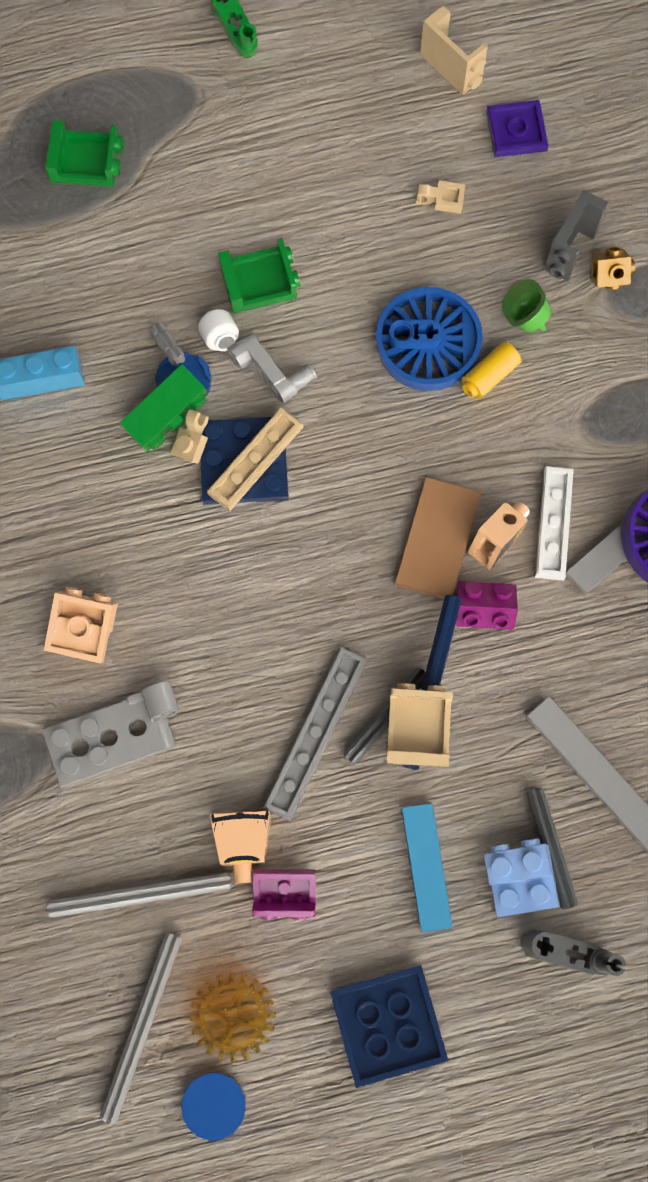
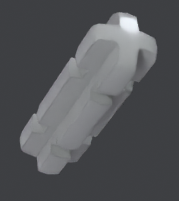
M158 322L156 325H152L150 328L152 337L157 341L166 357H169L168 360L171 364L178 366L179 363H183L185 361L184 352L178 347L169 331H166L167 328L164 324Z

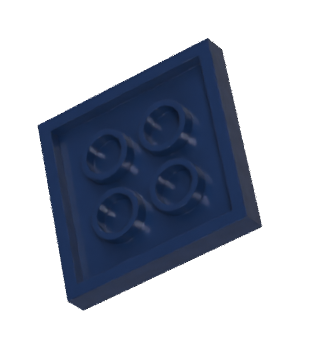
M272 417L208 420L202 433L203 436L208 437L201 455L203 505L219 504L207 494V490ZM286 448L238 503L289 500Z
M422 965L330 991L355 1088L448 1062Z

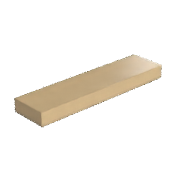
M280 407L207 490V494L230 512L302 430L303 424Z

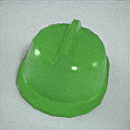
M526 279L518 282L506 293L502 303L503 313L513 327H519L527 333L538 329L544 332L547 330L545 323L551 315V306L546 299V294L536 281Z

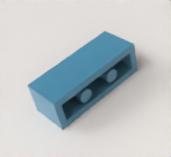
M75 346L0 359V398L2 400L85 385L81 359Z

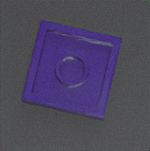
M540 100L487 106L486 113L495 157L548 151L549 145Z

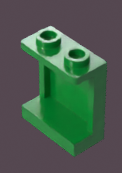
M53 120L45 167L50 182L114 187L115 177L120 176L121 163L118 160V155L123 153L124 138L119 136L118 128L114 125H111L110 133L66 130L63 121Z
M282 238L277 239V246L274 248L233 258L230 257L229 250L218 253L220 269L233 314L297 298L296 288L301 286L297 270L292 271L290 263H293L290 246L285 247Z

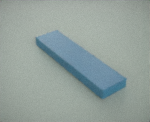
M431 803L402 808L421 933L453 928L433 805Z

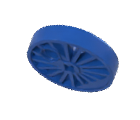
M437 287L415 288L394 298L383 310L376 330L378 355L386 371L401 384L422 391L442 390L460 382L462 377L476 363L483 340L481 323L472 306L459 295ZM426 301V320L423 319L416 302ZM431 301L441 303L434 320H432ZM409 305L415 320L401 308ZM447 305L454 308L455 311L440 323ZM394 314L400 320L392 321L389 319ZM461 316V323L449 327ZM384 328L389 330V335H382ZM404 335L407 339L399 340L395 336ZM383 345H388L390 349L385 351ZM408 353L396 365L390 360ZM426 355V379L416 377L417 372ZM453 355L462 358V364ZM418 356L410 375L402 371L404 367ZM432 357L442 378L432 379ZM443 360L456 372L449 375Z

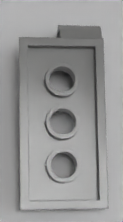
M170 682L151 685L140 693L128 696L125 701L43 729L42 731L60 787L64 788L176 748L177 746L167 718L177 714L179 708ZM135 721L146 723V731L141 736H134L130 732V727ZM107 731H115L118 735L117 742L112 746H104L102 744V736ZM79 741H86L89 744L87 754L81 757L75 756L73 753L74 745Z

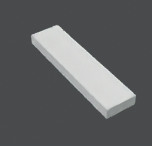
M553 466L544 467L535 578L565 580L574 469Z

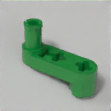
M211 0L212 13L218 17L233 47L243 58H252L256 54L258 46L256 28L250 24L239 1L223 0L225 4H222L220 0ZM231 18H234L236 21L240 20L239 35L234 24L230 25Z

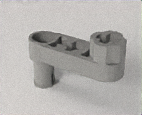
M251 333L227 348L232 361L238 368L243 369L249 364L253 365L281 403L290 400L298 394V390L317 380L316 373L309 364H306L289 377L284 376L256 337Z

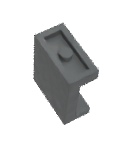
M585 190L582 191L552 242L544 270L557 279L569 281L580 252L579 249L571 246L578 232L594 239L608 205L607 201Z

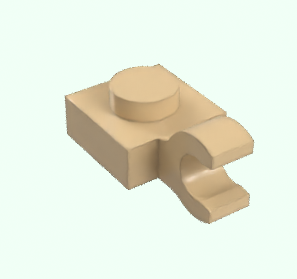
M438 181L437 187L420 184L416 204L428 205L435 203L434 210L461 214L465 184Z
M190 409L186 415L187 429H179L170 455L199 464L208 439L202 433L209 417Z

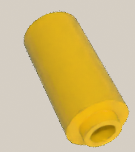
M503 341L462 377V389L465 394L470 398L481 399L521 363L520 354L511 344Z

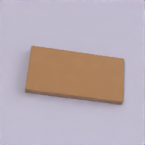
M426 477L395 586L444 599L446 595H453L481 492Z

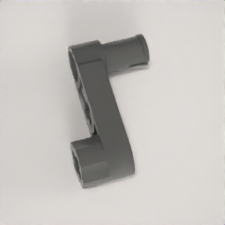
M532 929L521 938L520 946L523 948L525 955L533 959L592 975L611 974L619 976L625 971V969L619 968V965L626 966L622 956L612 954L610 951L601 949L597 945ZM538 941L542 943L541 949L536 947ZM572 949L575 952L585 954L584 960L566 956V950Z

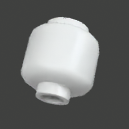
M223 309L207 312L198 324V331L209 349L214 351H226L228 347L236 343L239 336L237 325L229 312Z

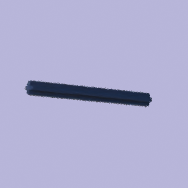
M446 595L444 597L421 690L428 691V686L441 685L462 602L461 598L457 596ZM403 765V767L412 770L420 768V766Z

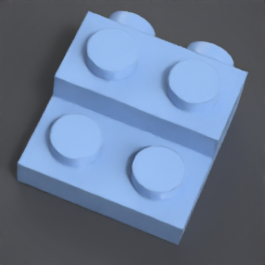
M539 839L522 841V848L510 850L509 844L490 847L491 853L484 854L497 917L560 907L548 844H540Z

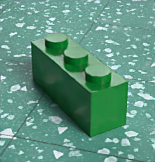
M181 364L132 410L120 424L146 452L151 448L156 450L166 440L164 436L173 429L175 431L185 423V416L190 409L197 411L206 403L207 399L205 397L209 394L206 388Z

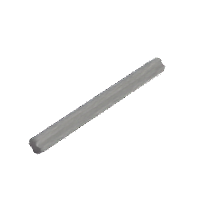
M225 872L50 900L47 902V913L49 917L55 918L231 889V877L229 873Z
M167 933L164 936L100 1114V1119L104 1122L116 1123L182 941L179 936Z

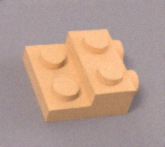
M65 587V591L55 592L44 651L103 663L109 633L113 630L118 603L111 602V596L106 594L94 593L93 597L82 595L83 590L75 587Z

